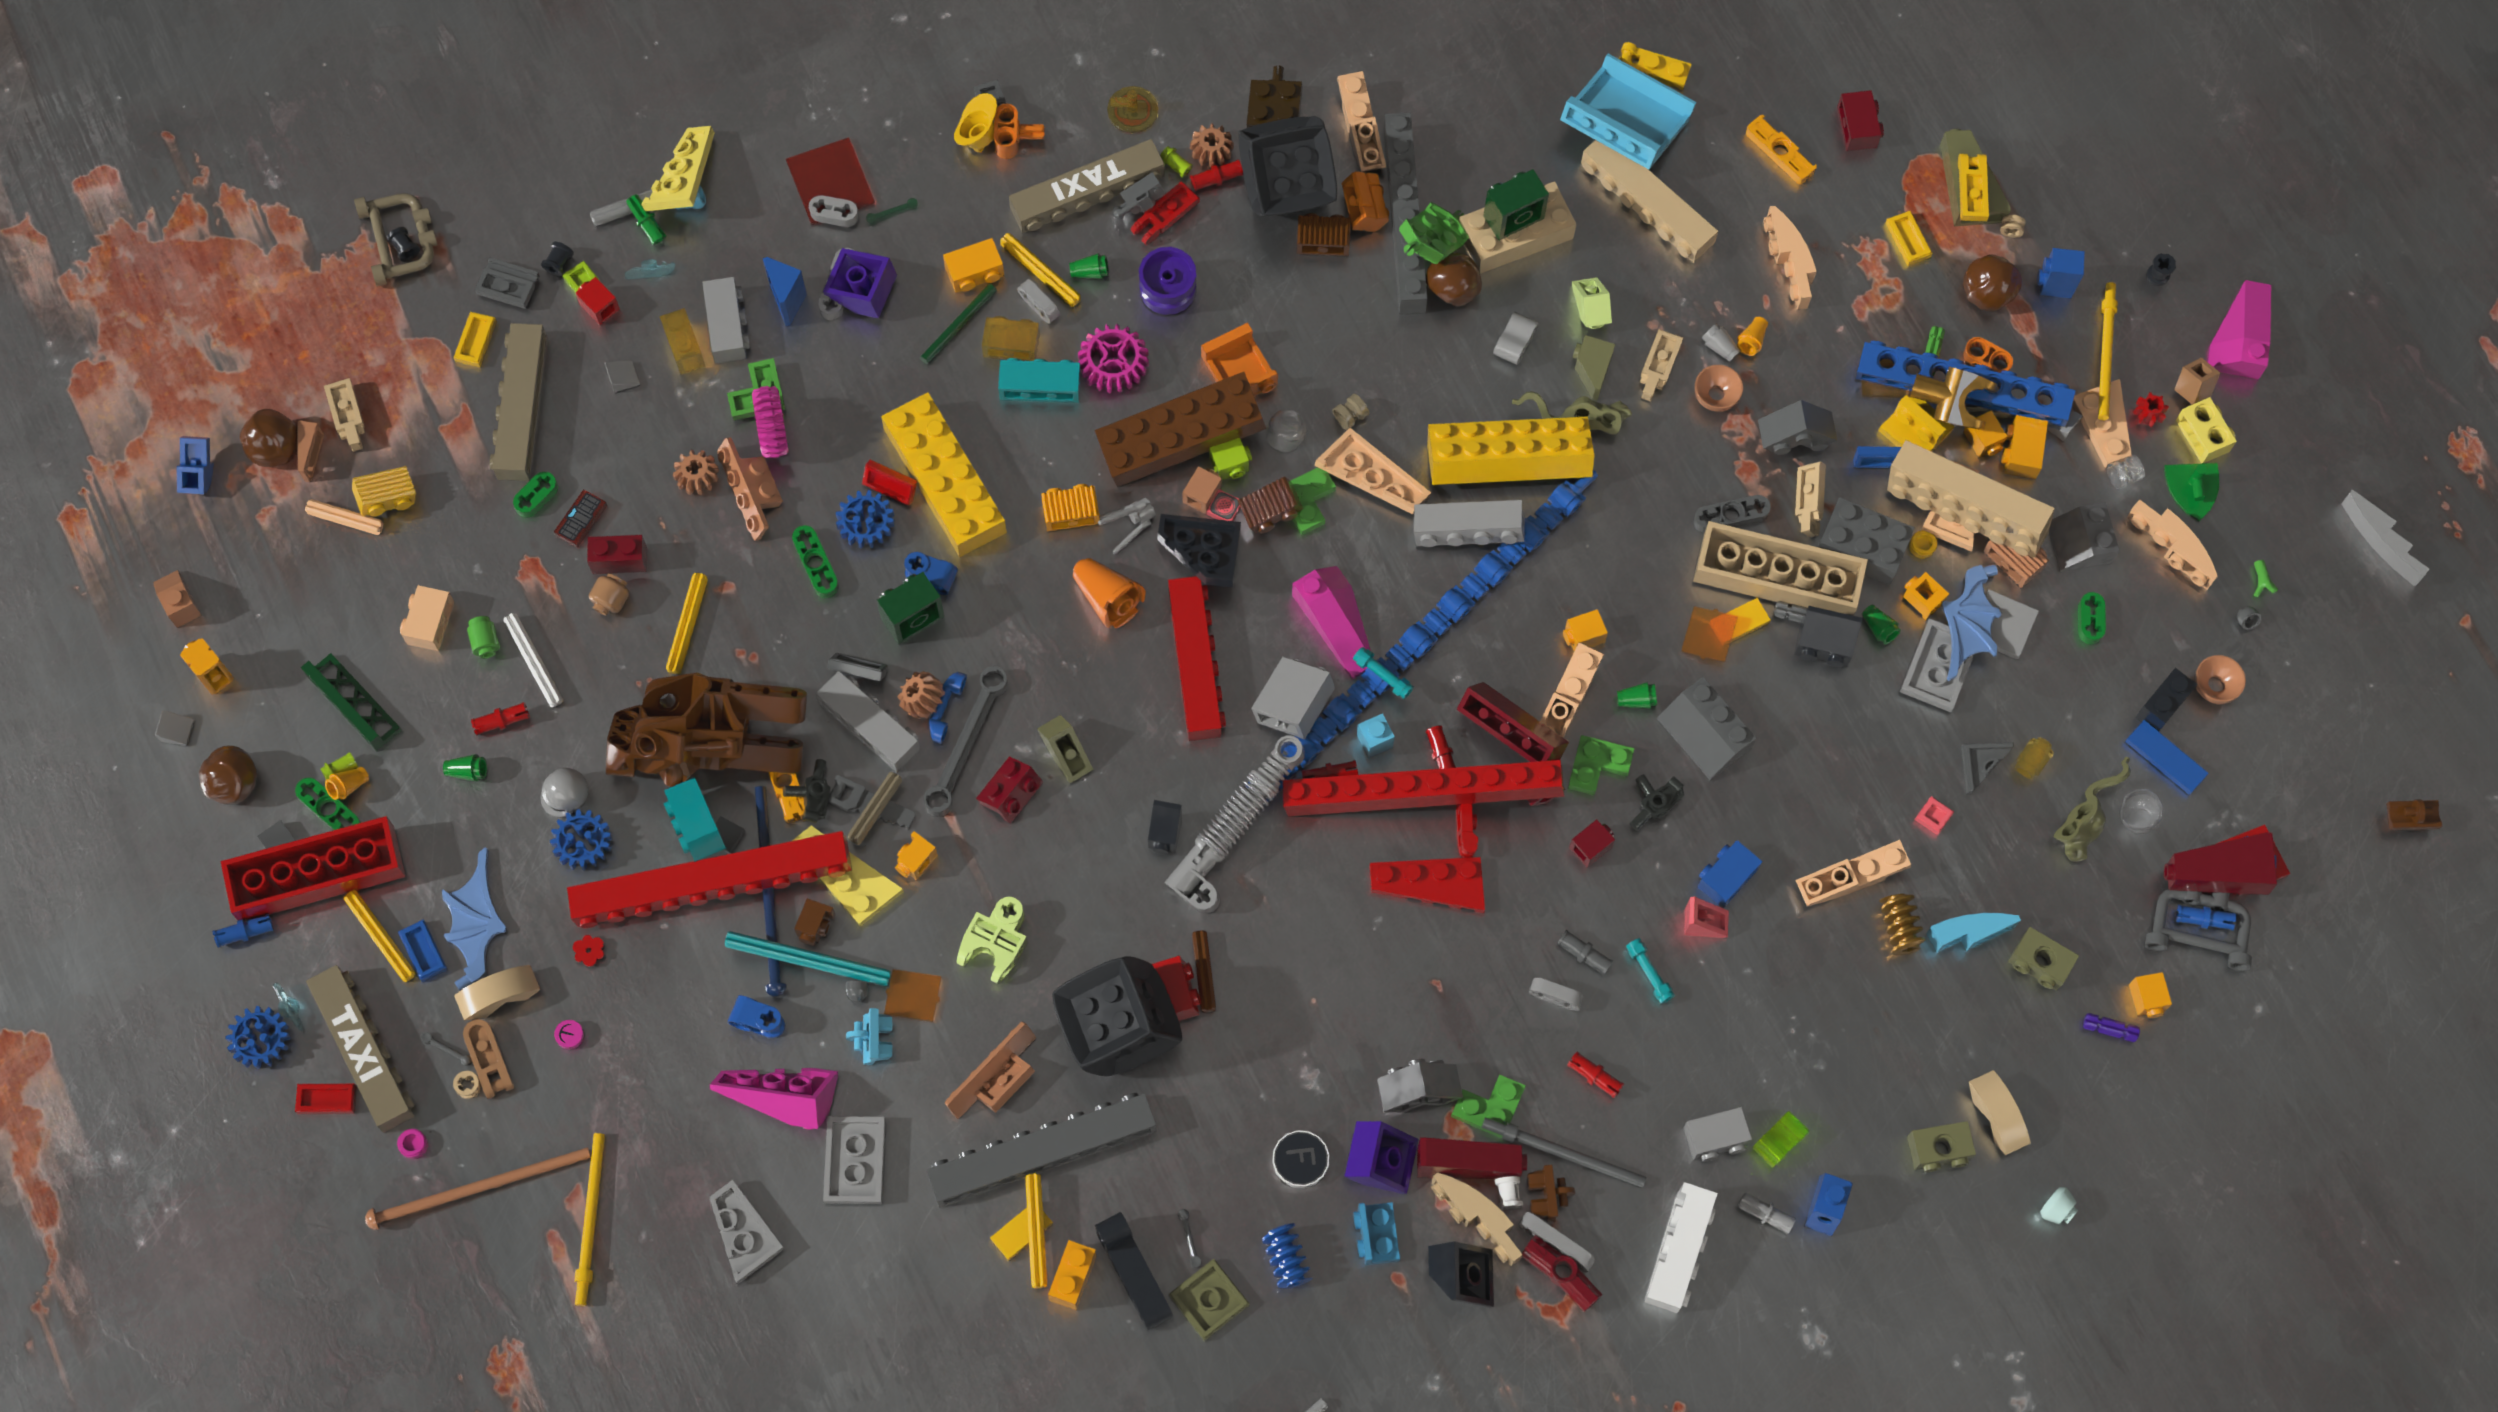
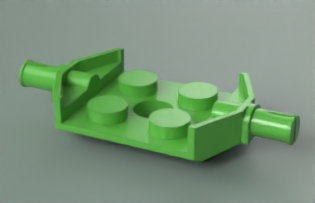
M1430 202L1425 210L1410 220L1407 218L1399 227L1400 233L1408 243L1404 246V253L1408 252V256L1416 253L1424 260L1438 264L1461 248L1469 239L1468 234L1459 221L1460 216H1463L1464 213H1461V210H1457L1452 214L1448 210Z

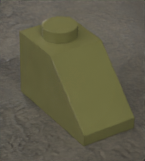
M1585 335L1582 344L1577 343L1572 358L1577 359L1575 370L1591 398L1598 401L1613 356L1615 344Z
M1061 715L1037 728L1047 750L1069 783L1094 770L1072 725Z

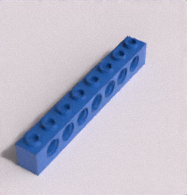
M1880 341L1864 343L1856 379L1912 392L1916 375L1908 373L1906 370L1907 366L1915 365L1920 369L1918 374L1934 378L1932 376L1933 372L1941 371L1946 375L1948 368L1952 367L1986 378L1996 383L1999 389L1995 393H1990L1986 389L1974 390L1965 399V404L2015 416L2019 415L2046 420L2050 424L2063 427L2066 426L2069 420L2076 390L2070 389V386L2067 384L2054 383V385L2043 383L2044 381L2037 377H2028V379L2017 377V374L2011 371H2001V373L1990 371L1991 368L1985 365L1968 366L1964 365V362L1959 359H1949V361L1938 359V356L1932 353L1920 355L1912 353V350L1906 347H1897L1896 349L1886 347V344ZM1889 359L1893 362L1894 366L1889 369L1883 368L1880 365V361ZM2020 389L2024 392L2025 397L2017 399L2012 396L2011 391ZM2041 395L2048 396L2051 399V404H2041L2038 401V397Z

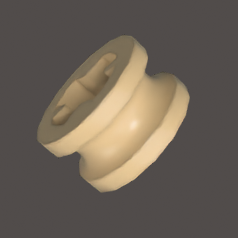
M2006 215L2002 218L2000 232L2010 238L2021 237L2024 234L2023 227L2026 221L2017 215Z
M462 1071L455 1076L453 1087L462 1098L471 1099L479 1094L481 1083L474 1072ZM471 1078L474 1079L471 1081L474 1085L472 1089L466 1088L464 1091L461 1090L464 1088L461 1085L463 1080L468 1082Z

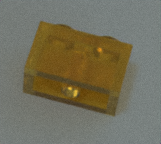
M685 308L659 316L680 375L705 367L702 353Z
M1002 316L986 317L982 340L983 357L1005 360L1018 358L1022 361H1034L1037 357L1040 338L1039 323H1034L1029 319L1016 321L1008 320Z

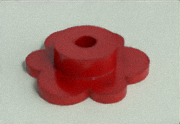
M585 935L582 940H577L573 944L572 948L576 953L575 960L583 962L587 967L594 966L597 959L604 957L602 950L604 942L599 937L592 938L590 935Z

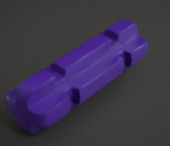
M2087 1013L2084 1017V1029L2091 1031L2097 1029L2098 1033L2117 1038L2124 1037V1040L2131 1042L2138 1040L2140 1027L2129 1024L2126 1026L2125 1022L2106 1017L2100 1019L2099 1015Z

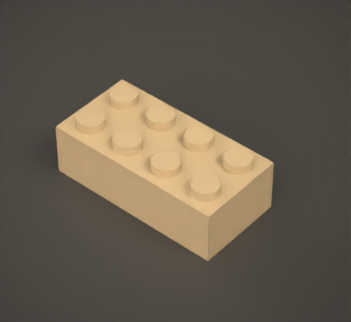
M1555 181L1544 185L1549 193L1545 218L1502 240L1497 239L1483 216L1484 208L1460 216L1459 221L1469 236L1464 245L1469 256L1476 263L1480 274L1574 239L1577 224Z

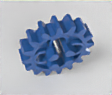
M859 490L857 491L856 498L850 495L847 496V504L840 502L839 505L842 511L836 512V518L839 520L836 522L837 529L841 530L842 539L848 537L849 545H853L857 541L859 548H863L864 543H868L873 548V541L877 540L882 544L884 543L882 536L891 535L888 527H894L895 525L894 519H892L894 512L893 509H889L890 503L888 500L882 502V495L880 493L872 497L871 490H868L866 496H862ZM870 505L868 507L869 517L865 520L867 532L860 534L863 531L861 521L865 519L863 507ZM851 515H855L854 517H852L853 520H849L848 517ZM878 519L883 520L881 523H876Z
M577 809L576 816L574 817L566 813L567 820L565 822L557 820L560 828L551 830L553 836L556 837L550 840L552 847H556L553 850L555 857H560L559 861L562 865L569 862L572 870L576 868L577 864H580L583 871L586 870L588 863L596 867L597 858L601 860L606 859L603 851H611V846L607 841L613 840L611 833L607 832L610 829L607 822L602 823L601 815L593 818L591 810L582 815L580 809ZM590 826H594V827H595L594 831H592V832H591V830H590V831H586V830H587V828L590 827ZM571 828L575 829L581 839L586 838L591 847L596 846L595 850L588 851L582 841H576L573 834L567 833V831ZM570 848L576 849L574 853H568V850Z
M256 1006L255 1013H251L246 1008L244 1009L245 1016L243 1018L238 1015L235 1016L238 1022L236 1025H228V1028L233 1033L225 1036V1039L232 1043L227 1049L229 1052L235 1053L233 1058L237 1062L242 1061V1064L249 1068L252 1062L257 1069L261 1068L262 1062H265L270 1067L272 1066L271 1059L273 1057L278 1060L282 1059L279 1054L280 1050H288L284 1041L291 1039V1036L284 1031L289 1028V1025L286 1022H282L283 1017L279 1013L274 1015V1011L269 1007L263 1012L260 1006ZM254 1021H257L254 1025L255 1028L261 1033L259 1035L260 1041L267 1046V1050L263 1054H259L262 1048L255 1042L257 1035L249 1028L250 1024ZM276 1028L275 1033L269 1035L271 1032L270 1029ZM247 1040V1046L241 1047V1043Z

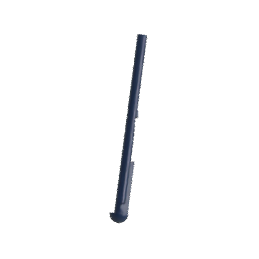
M765 786L755 787L759 848L770 846ZM774 887L763 889L766 940L778 943ZM768 958L770 984L765 986V990L770 996L779 997L784 994L787 985L780 981L779 960Z

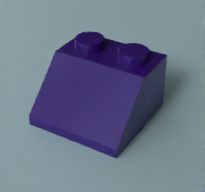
M842 248L823 293L855 314L879 318L897 273L888 257Z
M1356 1121L1344 1177L1365 1186L1407 1194L1419 1139L1382 1121Z

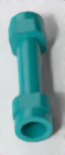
M1361 647L1353 657L1356 664L1362 669L1365 667L1369 668L1394 688L1392 692L1395 695L1406 699L1414 689V686L1410 684L1411 682L1406 678L1399 679L1373 658L1375 655L1373 652Z
M1638 938L1627 944L1626 948L1632 960L1637 959L1655 989L1653 994L1656 999L1659 1000L1660 1004L1671 1000L1675 996L1672 991L1673 989L1669 983H1664L1646 954L1648 948L1644 942Z

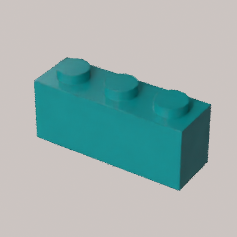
M1018 358L1000 360L999 398L1000 400L1079 403L1080 363H1075L1072 360H1061L1060 362H1048L1045 359L1022 361Z
M695 777L664 790L668 801L663 804L669 818L675 816L671 823L677 836L683 834L678 839L685 854L690 852L694 862L726 849Z

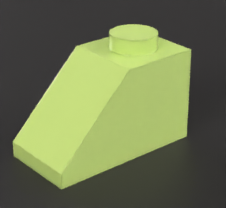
M1598 277L1572 281L1579 316L1583 324L1591 329H1598L1604 327V324L1612 323L1610 294Z

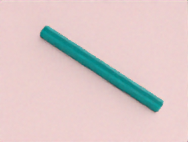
M729 931L725 938V947L874 984L887 986L891 971L888 969Z

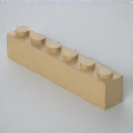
M1597 140L1583 151L1581 160L1583 168L1589 174H1594L1607 190L1613 191L1619 196L1621 202L1626 207H1631L1636 211L1644 223L1653 226L1662 239L1670 241L1677 248L1680 255L1685 258L1688 257L1694 263L1715 244L1718 230L1647 168Z

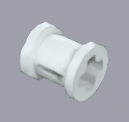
M1510 1176L1495 1179V1185L1499 1189L1500 1203L1498 1208L1500 1210L1523 1207L1518 1184L1521 1182L1520 1177Z

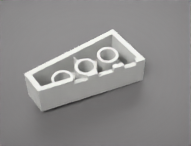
M1686 1182L1679 1189L1644 1300L1645 1303L1674 1313H1678L1682 1306L1687 1307L1691 1295V1290L1687 1288L1690 1279L1695 1280L1700 1263H1697L1696 1260L1698 1253H1703L1708 1236L1704 1234L1707 1225L1711 1226L1716 1212L1713 1206L1718 1193Z

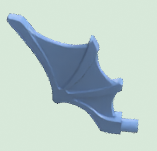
M1979 565L1967 570L1965 574V588L1961 597L1951 602L1943 601L1941 604L1951 635V660L1947 681L1957 677L1961 664L1973 654L1990 652L1994 657L1997 655V644L1992 639L1991 625L1995 618H2000L2001 612L1989 603L1983 588V584L1987 582L1988 577L1998 574L1996 565L1986 567Z
M487 848L482 849L478 853L476 871L466 885L451 893L442 890L443 901L447 903L452 915L451 931L444 934L447 942L453 943L461 950L467 962V967L463 969L466 975L454 982L460 991L488 975L486 952L489 943L496 935L506 932V926L499 918L490 896Z

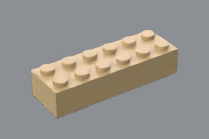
M1907 440L1891 464L1887 491L1891 492L1893 496L1899 499H1907L1915 503L1922 510L1935 512L1946 521H1954L1961 524L1972 533H1980L1989 537L1992 542L2000 545L2004 544L2022 556L2035 558L2049 533L2055 508Z
M1708 521L1693 582L1775 602H1786L1791 606L1792 604L1806 608L1813 606L1854 616L1859 603L1868 559Z

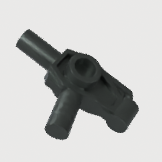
M823 759L815 761L813 776L805 779L804 786L783 787L784 797H804L805 810L802 820L817 823L818 820L825 818L831 788L827 784V780L824 779L827 762Z
M1645 774L1636 778L1635 781L1646 797L1640 803L1642 811L1630 822L1631 827L1638 831L1650 818L1662 819L1684 797V784L1673 776L1664 786L1654 790Z

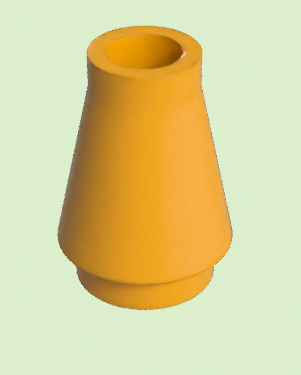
M1755 317L1752 323L1738 336L1737 348L1741 353L1753 356L1761 351L1768 327L1766 319Z
M363 767L331 774L329 779L325 781V788L332 799L344 800L362 784L368 782L369 775Z

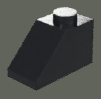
M1154 800L1148 835V848L1153 849L1155 853L1164 855L1169 854V852L1176 853L1182 825V805Z

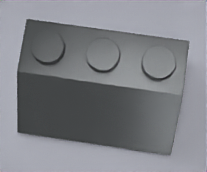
M1704 677L1684 690L1657 718L1709 780L1750 751L1756 741L1753 733Z

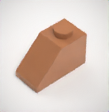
M178 570L153 582L156 594L167 616L176 628L202 616Z

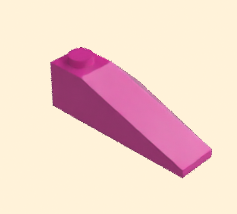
M2249 280L2244 281L2209 346L2207 362L2219 372L2259 380L2267 368L2271 338L2270 284Z
M1337 566L1315 569L1293 583L1292 596L1353 680L1367 669V667L1362 669L1353 660L1354 655L1361 647L1370 651L1371 649L1352 586Z
M802 1068V1073H785V1069H775V1072L759 1074L757 1070L721 1071L710 1083V1090L789 1125L803 1127L808 1130L818 1129L827 1116H829L838 1080V1071Z

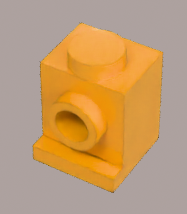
M1925 572L1919 578L1914 576L1905 585L1906 592L1903 597L1923 615L1922 618L1926 621L1941 607L1942 602L1946 601L1949 593Z
M913 831L911 834L912 842L910 844L906 843L898 852V864L895 866V869L905 878H908L910 875L917 881L938 855L935 846Z

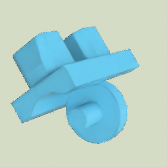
M870 1008L869 1013L863 1015V1022H854V1031L846 1033V1040L854 1042V1050H863V1065H872L875 1061L887 1060L892 1057V1042L879 1041V1033L889 1034L892 1031V1016L879 1014V1009Z

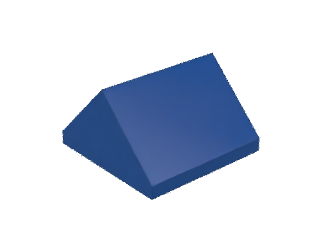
M763 258L771 290L785 326H789L792 324L807 295L802 271L772 258Z

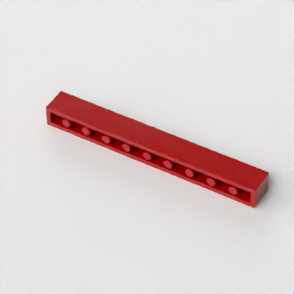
M1561 760L1283 781V807L1288 817L1564 797Z
M843 831L702 859L696 862L693 861L567 887L570 916L577 927L592 928L597 926V923L604 921L616 923L625 920V917L629 916L646 917L651 915L653 911H675L682 905L691 904L699 906L706 904L707 900L717 898L719 900H729L734 898L736 894H758L765 888L774 887L775 889L789 887L790 883L799 881L802 883H812L817 881L819 877H841L845 875V872L852 871L847 838Z

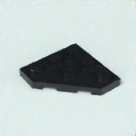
M1161 514L1158 541L1205 585L1233 588L1241 522Z

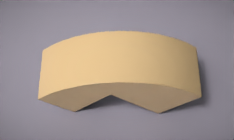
M524 965L506 969L482 978L459 991L454 997L464 1020L485 1019L505 1002L528 1000L540 990L531 966Z
M1993 1070L1969 1081L1973 1104L1990 1121L1994 1143L2002 1152L2007 1155L2031 1144L2020 1110L1998 1074Z

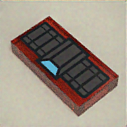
M583 489L554 530L555 536L578 548L607 507L606 501Z

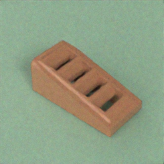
M299 420L297 424L298 472L305 482L312 481L324 433L317 423Z

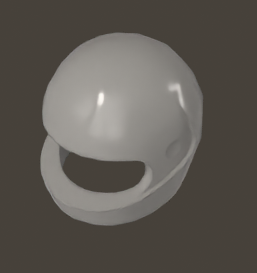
M559 768L551 773L542 785L541 803L545 811L554 817L565 818L566 813L573 815L577 809H581L588 796V785L585 777L579 771L571 768Z

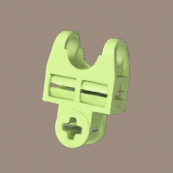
M1014 897L1000 899L990 917L976 912L963 936L957 956V964L965 967L970 959L973 960L977 955L987 953L995 958V969L992 973L991 981L999 984L1016 966L1028 944L1027 937L1018 932L1025 919L1022 904L1018 899ZM1011 910H1014L1015 916L1009 915L1008 918L1005 917L1004 912L1010 913Z

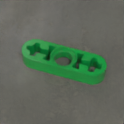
M807 525L799 526L792 534L796 551L816 594L822 598H831L839 589L837 577L815 530ZM802 535H806L807 538L809 537L811 549L807 550L805 543L801 541ZM813 556H820L823 559V563L821 566L813 568L808 565V560ZM824 573L827 582L830 583L829 589H825L822 586L819 575Z
M304 778L297 783L295 788L296 796L332 830L344 828L338 820L341 816L348 823H352V825L361 823L359 818L341 801L332 799L327 793L326 788L316 779ZM305 788H313V791L320 798L315 801L312 796L306 795ZM328 802L336 804V810L333 814H322L321 810L324 804Z

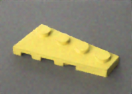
M712 126L686 129L673 151L675 154L674 158L666 162L662 169L664 174L660 181L655 180L651 189L653 192L649 198L645 197L641 203L645 211L694 206L715 134Z
M811 825L792 841L824 834ZM849 852L852 871L845 872V875L832 878L824 876L819 877V880L861 927L904 891L900 886Z

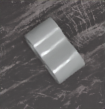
M1514 312L1500 336L1493 354L1518 365L1533 339L1539 323Z

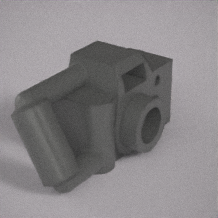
M1153 172L1120 193L1125 203L1115 206L1113 214L1115 218L1122 219L1129 211L1133 214H1138L1140 211L1144 213L1155 205V200L1166 194Z

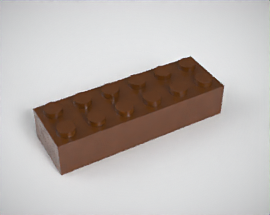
M1241 372L1096 429L1095 433L1111 476L1117 487L1209 452L1210 447L1237 438L1242 439L1267 428L1246 374Z

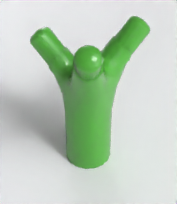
M2258 560L2254 562L2258 575V586L2254 596L2259 597L2265 587L2272 593L2277 592L2278 588L2270 579L2265 561Z

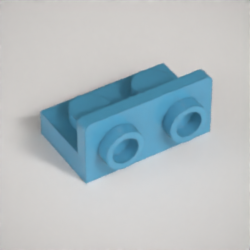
M1359 1203L1358 1211L1353 1212L1355 1229H1361L1362 1240H1357L1359 1258L1364 1257L1365 1265L1400 1261L1393 1203L1374 1205Z

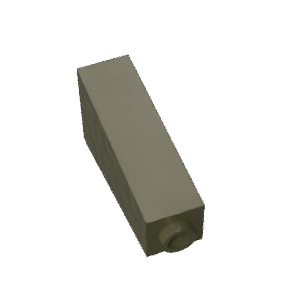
M1952 129L1946 131L1941 140L1940 147L1954 227L2002 223V218L2009 215L2011 209L1988 162L1989 218L1987 222L1961 220L1958 156L1961 153L1977 157L1978 154L1983 153L1971 130ZM1969 167V169L1976 170V167Z

